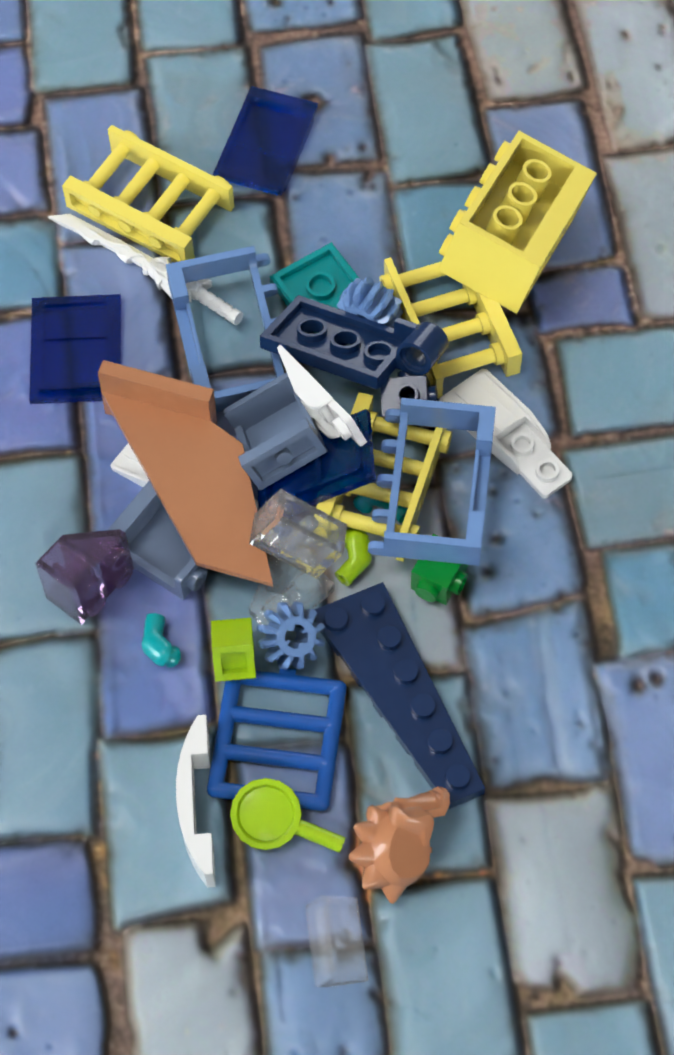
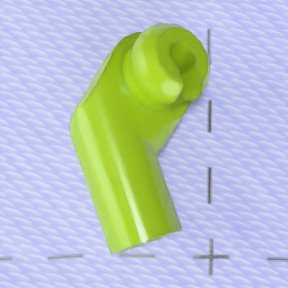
M353 528L347 529L342 535V543H346L345 548L348 551L349 558L335 572L336 578L345 586H350L372 560V556L368 552L369 536L366 532Z

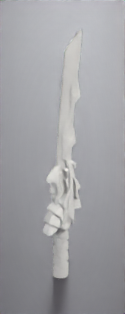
M72 214L48 216L50 220L80 234L91 245H102L115 252L125 263H135L140 266L143 275H149L155 281L158 289H163L172 299L166 273V264L171 262L170 257L152 258ZM210 279L186 283L189 302H192L191 299L199 300L201 304L208 306L209 309L215 311L221 317H225L232 324L238 325L241 322L243 312L233 308V306L224 302L220 297H216L212 292L207 291V289L212 287Z

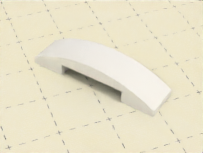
M198 715L190 727L180 753L176 777V803L187 853L199 877L207 888L216 887L214 844L211 833L197 834L194 769H207L211 766L207 716Z

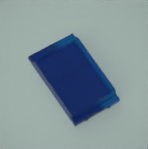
M251 86L213 172V176H220L233 184L282 196L283 192L287 189L314 124L318 103Z

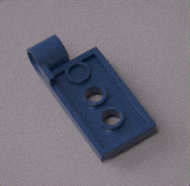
M298 295L260 335V348L280 355L277 347L282 345L298 362L378 390L395 369L418 376L427 374L448 349L449 341L445 332L431 322L416 324L398 317L394 321V328Z

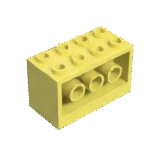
M521 131L517 132L511 143L504 140L494 158L498 162L497 165L489 163L479 182L483 184L482 188L474 186L464 205L468 208L467 211L459 209L449 227V230L455 233L454 235L450 233L447 235L439 250V254L444 257L438 271L479 294L499 302L501 306L516 314L574 220L597 175L591 169Z

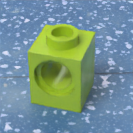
M251 617L211 621L215 682L256 678Z

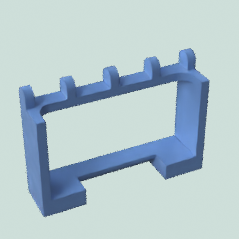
M254 246L166 264L168 285L192 384L211 388L189 304L186 283L249 270L264 331L276 319H270L265 298L278 293L277 285L275 283L262 285L258 272L259 267L270 264V257L267 253L256 255ZM270 352L275 375L278 378L284 374L282 366L284 364L280 355ZM276 378L214 391L216 412L223 411L228 406Z
M401 398L400 409L386 410L385 420L390 423L399 424L397 440L385 439L381 443V451L395 454L393 474H379L377 476V486L391 489L389 510H373L372 520L377 523L387 524L386 531H384V542H369L368 552L370 554L480 566L496 407ZM408 425L477 431L466 539L395 532Z

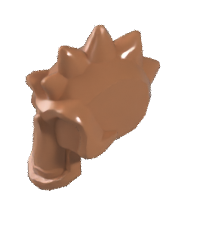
M437 786L428 792L420 793L413 797H395L393 802L367 807V821L356 823L353 827L361 840V844L349 854L350 861L364 867L362 888L364 890L382 889L388 901L394 904L407 886L416 883L422 877L429 866L430 853H433L432 847H430V839L434 827V818L445 816L450 805V794L446 788Z

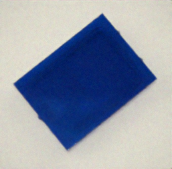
M121 294L32 298L30 404L103 401L98 377L102 361L106 360L121 364Z
M367 409L350 415L367 441L362 447L351 437L346 441L341 436L331 439L320 431L328 452L260 491L258 489L259 521L263 525L376 481L371 416Z

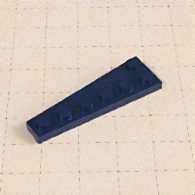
M381 582L314 609L317 615L313 622L324 624L325 628L321 631V634L336 655L341 657L351 671V676L358 686L362 687L371 699L373 707L396 735L395 738L402 748L413 758L415 766L432 789L440 786L448 790L450 794L448 809L484 795L485 787L384 583Z

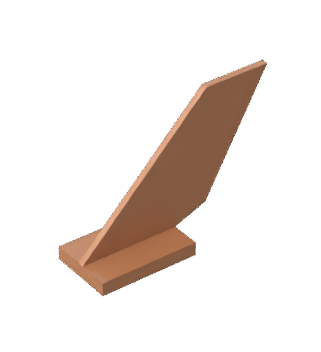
M103 360L98 371L105 414L114 416L195 564L199 567L273 587L251 480L241 467L238 456L245 453L243 443L217 426L214 389Z

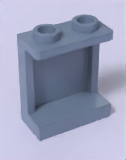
M284 373L223 410L225 418L234 428L238 440L243 443L245 453L238 456L241 467L260 491L328 452L314 418L310 417L300 398L294 392L287 373Z
M148 481L105 532L108 552L184 600L191 590L197 591L202 586L207 577L208 569L195 564L152 484Z

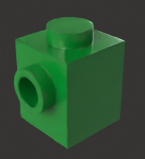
M418 560L411 571V589L420 598L428 602L437 601L447 605L453 593L459 595L463 590L468 578V573H465L468 565Z

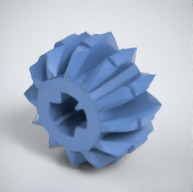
M368 276L364 280L356 278L341 294L337 304L340 310L394 328V321L398 317L401 318L403 310L400 307L402 301L393 296L394 290L384 287L382 281L375 283Z
M294 601L291 607L286 602H279L277 604V613L272 610H266L264 616L269 621V624H258L256 627L257 631L266 633V637L256 643L258 648H269L264 659L271 663L277 660L278 668L287 670L291 663L296 669L304 668L305 658L311 661L318 659L316 652L312 648L314 645L319 647L325 645L323 639L316 638V633L324 630L325 626L323 623H313L317 612L314 609L304 611L303 603ZM287 630L296 632L295 640L285 639Z

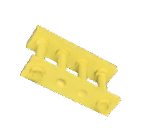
M111 125L107 129L111 153L89 181H81L70 175L62 185L66 207L162 257H170L172 262L195 258L191 235L215 204L230 212L235 207L233 186L224 178L212 176L139 139L133 132L129 130L123 131ZM124 159L141 166L140 170L119 196L112 197L100 191ZM154 174L172 182L149 212H141L130 206ZM185 189L202 197L179 228H172L160 222Z
M392 258L384 259V275H381L379 280L382 281L383 286L387 289H393V296L402 301L400 306L403 310L401 319L419 324L420 322L417 317L467 303L469 306L474 305L477 312L476 318L441 328L447 335L448 341L481 333V335L487 334L491 343L488 349L443 363H435L425 375L430 381V386H437L438 399L443 396L444 378L491 363H494L496 366L501 365L506 377L520 373L523 353L499 302L462 285L461 289L411 304L405 288L446 276L438 271L442 261L398 274Z
M358 392L350 416L363 436L366 437V434L373 435L375 431L398 437L399 424L390 423L385 418L378 417V412L373 411V395ZM408 425L406 440L429 445L424 462L404 457L402 472L418 476V480L413 493L400 490L398 506L408 509L402 525H395V532L420 534L421 526L416 525L440 452L447 454L451 443L452 431H448L447 428L435 427L433 431ZM351 437L346 441L341 438L313 514V538L328 542L332 528L339 529L340 525L384 537L387 524L374 522L372 517L346 511L344 510L345 506L341 505L344 496L350 497L351 494L389 503L391 489L381 488L376 483L357 479L356 474H353V470L356 464L362 465L363 462L394 470L395 454H388L369 448L367 443L360 447ZM396 557V560L404 562L405 558Z

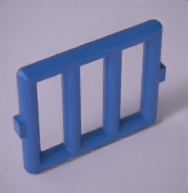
M280 669L279 673L256 670V678L225 681L207 783L208 795L212 798L233 800L238 791L245 786L225 782L228 760L318 771L315 793L294 791L300 801L301 809L327 810L330 806L347 691L346 684L341 680L296 675V669ZM241 685L329 695L327 715L324 717L238 706ZM234 723L324 733L321 755L231 744Z

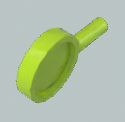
M269 778L253 780L242 787L232 801L230 811L232 827L240 840L252 848L262 850L279 848L291 840L294 835H297L340 853L346 839L342 835L302 820V811L298 797L292 788L280 780Z

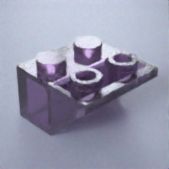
M121 529L62 535L35 563L46 598L81 625L89 616L94 617L102 610L106 603V598L116 588H122L130 580L134 570L127 536Z

